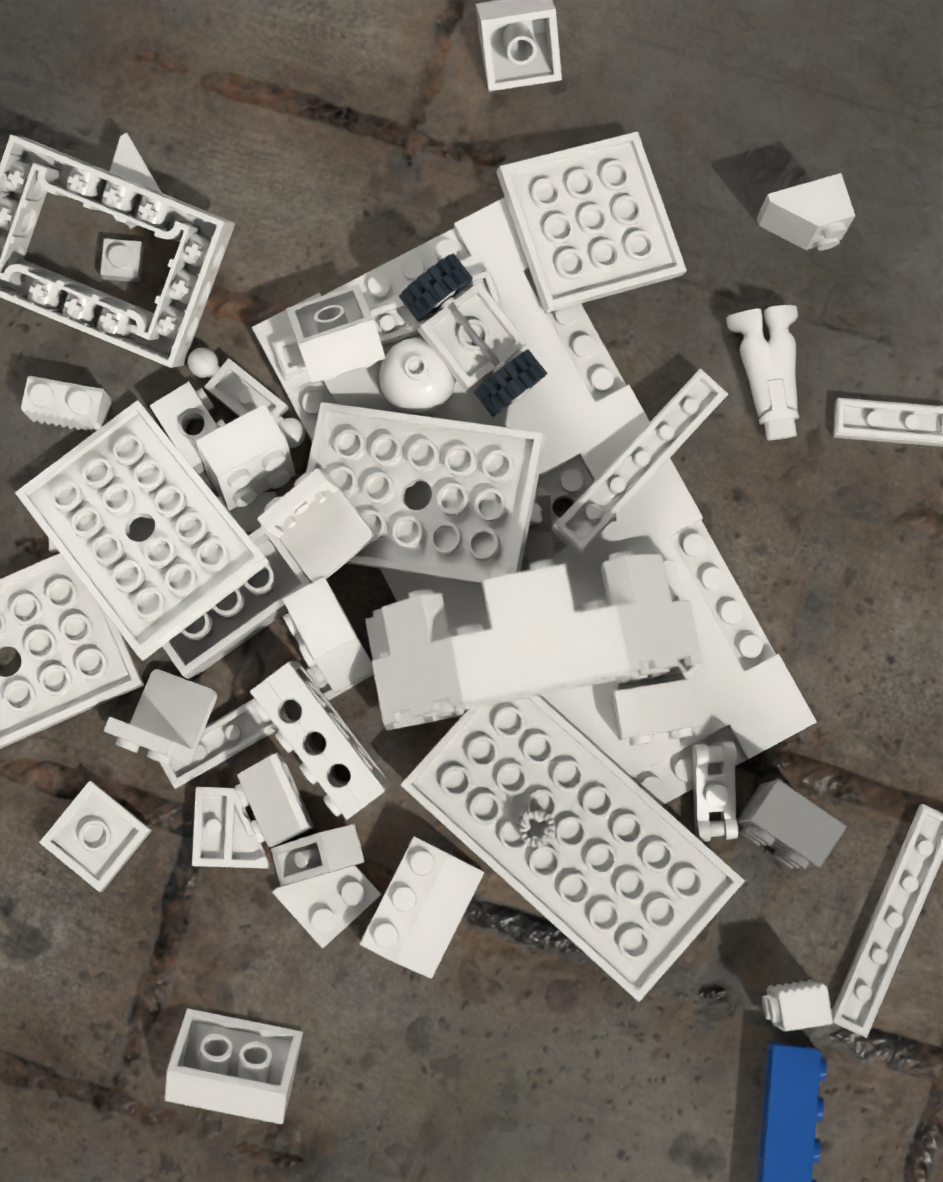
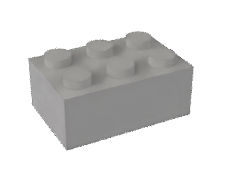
M780 780L760 784L737 818V824L743 828L739 833L758 847L760 845L766 846L767 844L775 850L772 857L790 869L793 867L804 870L806 867L820 868L847 827Z

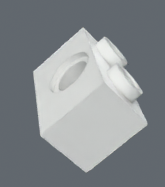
M188 381L151 404L150 407L173 444L199 475L205 471V467L195 441L224 426L225 423L222 419L216 423L208 412L214 408L202 388L195 391ZM199 419L205 422L204 429L199 434L189 435L186 433V427L192 420Z

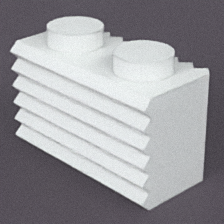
M28 376L21 409L33 422L38 420L41 424L43 422H46L48 425L53 423L55 426L60 424L63 428L66 426L70 429L75 427L78 431L83 429L85 432L90 430L94 433L107 423L111 398L104 389Z
M808 979L807 982L801 980L799 983L793 981L792 984L785 983L783 986L777 984L776 987L769 985L767 988L768 995L762 996L766 1020L771 1019L773 1025L783 1031L833 1024L828 990L822 983Z

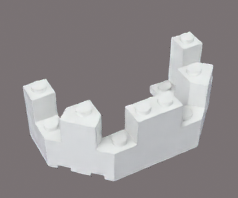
M622 551L609 555V561L603 562L601 567L608 607H606L605 601H595L581 605V612L577 613L574 611L565 564L555 566L554 560H544L530 564V571L514 573L513 568L489 572L490 578L482 580L491 629L483 630L482 624L465 626L457 629L458 635L452 637L449 634L442 593L433 594L432 589L411 592L408 594V599L373 611V617L366 618L365 621L385 728L392 730L460 717L464 715V709L616 680L617 685L620 686L695 671L703 664L690 600L684 601L676 559L666 561L665 556L662 554L633 555V551Z

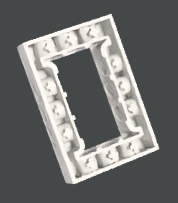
M10 134L0 163V297L170 368L183 366L235 223L26 137ZM47 192L81 201L84 203L83 207L88 209L100 210L120 217L118 221L122 223L134 224L155 232L154 236L180 242L175 258L169 260L168 267H171L162 294L156 296L154 303L158 305L155 313L24 260Z

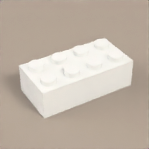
M262 526L248 536L266 557L269 564L162 646L183 677L189 681L288 612L283 598L311 584L281 540L265 531Z

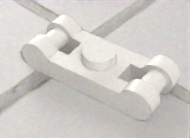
M733 741L721 742L718 747L695 744L692 751L695 836L701 842L710 841L711 837L723 836L725 840L737 839L735 744ZM720 762V769L708 770L709 763ZM721 811L720 821H709V812Z

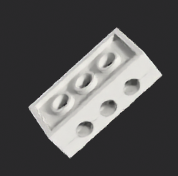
M298 660L286 663L250 691L255 698L251 704L256 712L265 721L270 718L279 729L275 733L276 738L287 752L290 753L294 750L303 761L299 765L301 771L313 785L319 782L327 793L323 797L325 803L337 817L343 814L346 820H348L385 792L391 785V782ZM291 700H295L301 705L302 715L300 719L293 718L289 713L288 706ZM314 731L321 733L325 737V750L317 749L313 745L312 734ZM336 764H343L349 769L351 774L350 781H343L337 777L335 773Z

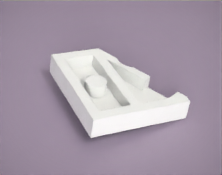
M196 787L192 866L269 868V860L262 844L256 838L251 826L250 817L246 808L242 805L235 788Z
M356 865L278 887L272 892L322 949L382 895Z

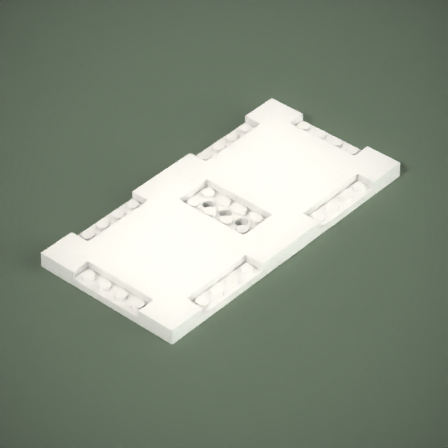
M504 197L455 222L453 229L325 295L359 284L369 309L399 300V295L404 289L408 288L410 283L425 273L432 265L434 266L439 260L452 253L455 254L470 275L490 269L502 301L501 310L527 342L522 349L504 363L511 362L515 357L529 349L548 374L518 401L509 405L494 417L491 416L474 394V391L493 376L491 372L467 391L456 380L450 400L439 408L437 412L427 417L544 433L547 437L535 496L550 495L553 527L560 519L553 512L552 506L554 502L565 498L574 504L650 421L630 385L625 384L582 304L548 313L544 312ZM317 293V294L313 295L312 297H310V298H308V299H306V300H304V301H302V302H300V303H298V304H301V303H304V302H307V301H310V300H313V299H316V298H319V297H322V296H321L320 293ZM284 310L252 327L260 346L312 442L321 402L398 412L388 403L381 392L379 372L382 360L377 361L368 368H356L341 373L329 381L311 383L309 374L285 381L273 342L295 335L287 311ZM396 344L383 348L385 356ZM670 458L580 556L553 532L555 566L565 564L574 611L577 613L581 612V605L595 601H605L606 607H608L601 567L603 562L609 561V555L622 551H633V555L662 554L665 556L666 561L676 559L684 601L690 600L703 664L693 672L618 686L615 680L538 695L661 806L693 789V745L706 744L707 747H718L721 742L733 741L736 748V766L817 722L779 654L776 655L705 528L702 522L703 516ZM416 481L413 486L405 491L404 500L406 505L412 510L425 508L431 501L432 489L428 483ZM380 569L397 602L408 599L409 593L418 590L432 589L433 594L442 593L450 637L458 635L457 629L470 625L482 624L483 630L491 629L482 585ZM693 678L701 726L692 729L693 736L669 740L668 733L653 735V743L630 746L629 739L620 741L612 699L614 691ZM720 762L709 763L708 770L720 769Z

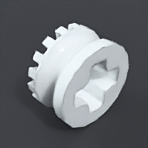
M533 811L522 819L519 825V833L527 845L542 847L553 840L555 824L548 814L542 811ZM535 818L537 822H542L543 820L547 822L549 827L544 830L546 835L544 840L540 841L537 836L532 838L527 836L526 832L531 828L528 823L530 819Z

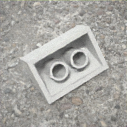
M413 837L359 945L394 963L432 979L484 872Z
M187 1008L167 1069L165 1101L283 1125L303 1032Z

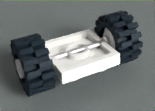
M452 253L439 260L434 266L432 265L425 273L417 277L415 281L408 285V288L401 292L399 298L418 322L426 319L432 313L439 310V308L442 309L418 328V332L441 358L447 369L465 391L490 372L493 374L492 377L474 391V394L491 416L494 417L528 393L548 373L529 349L515 357L511 362L504 363L522 349L527 342L480 282L457 299L453 298L472 281L473 277L455 254Z

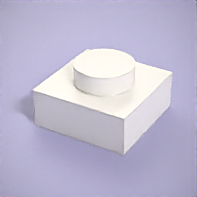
M104 239L100 272L102 279L140 282L144 250L143 243L141 241Z

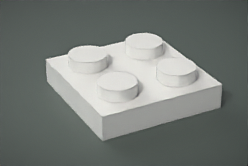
M89 781L39 843L97 891L103 892L152 829L93 781Z

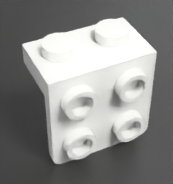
M317 468L300 476L294 484L295 487L286 495L271 500L264 508L265 512L257 518L265 531L282 541L312 582L322 577H325V579L330 577L374 539V532L333 478Z
M156 669L150 674L130 724L109 717L104 732L118 737L115 745L135 753L138 752L140 746L149 749L146 757L169 765L172 758L190 765L216 702L217 693L208 687Z

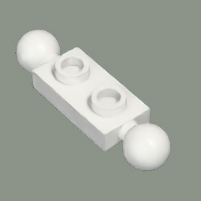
M201 347L190 353L188 368L191 373L200 378H211L204 386L206 391L238 417L265 404L287 439L289 448L298 447L304 441L305 428L303 424L295 418L284 419L282 417L288 410V406L228 358L220 367L218 365V358L211 349Z

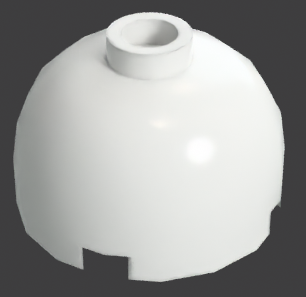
M411 338L399 342L389 350L385 356L386 359L382 360L379 372L381 392L388 403L399 413L419 416L432 415L452 397L456 379L424 338Z

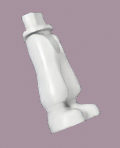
M795 305L772 306L764 310V320L770 334L768 341L765 340L763 334L761 309L746 310L726 317L727 328L732 332L743 334L744 340L740 345V354L749 379L757 415L761 417L759 424L765 426L767 441L797 436L794 421L799 418L796 387V341L788 329L789 325L798 318L797 306Z

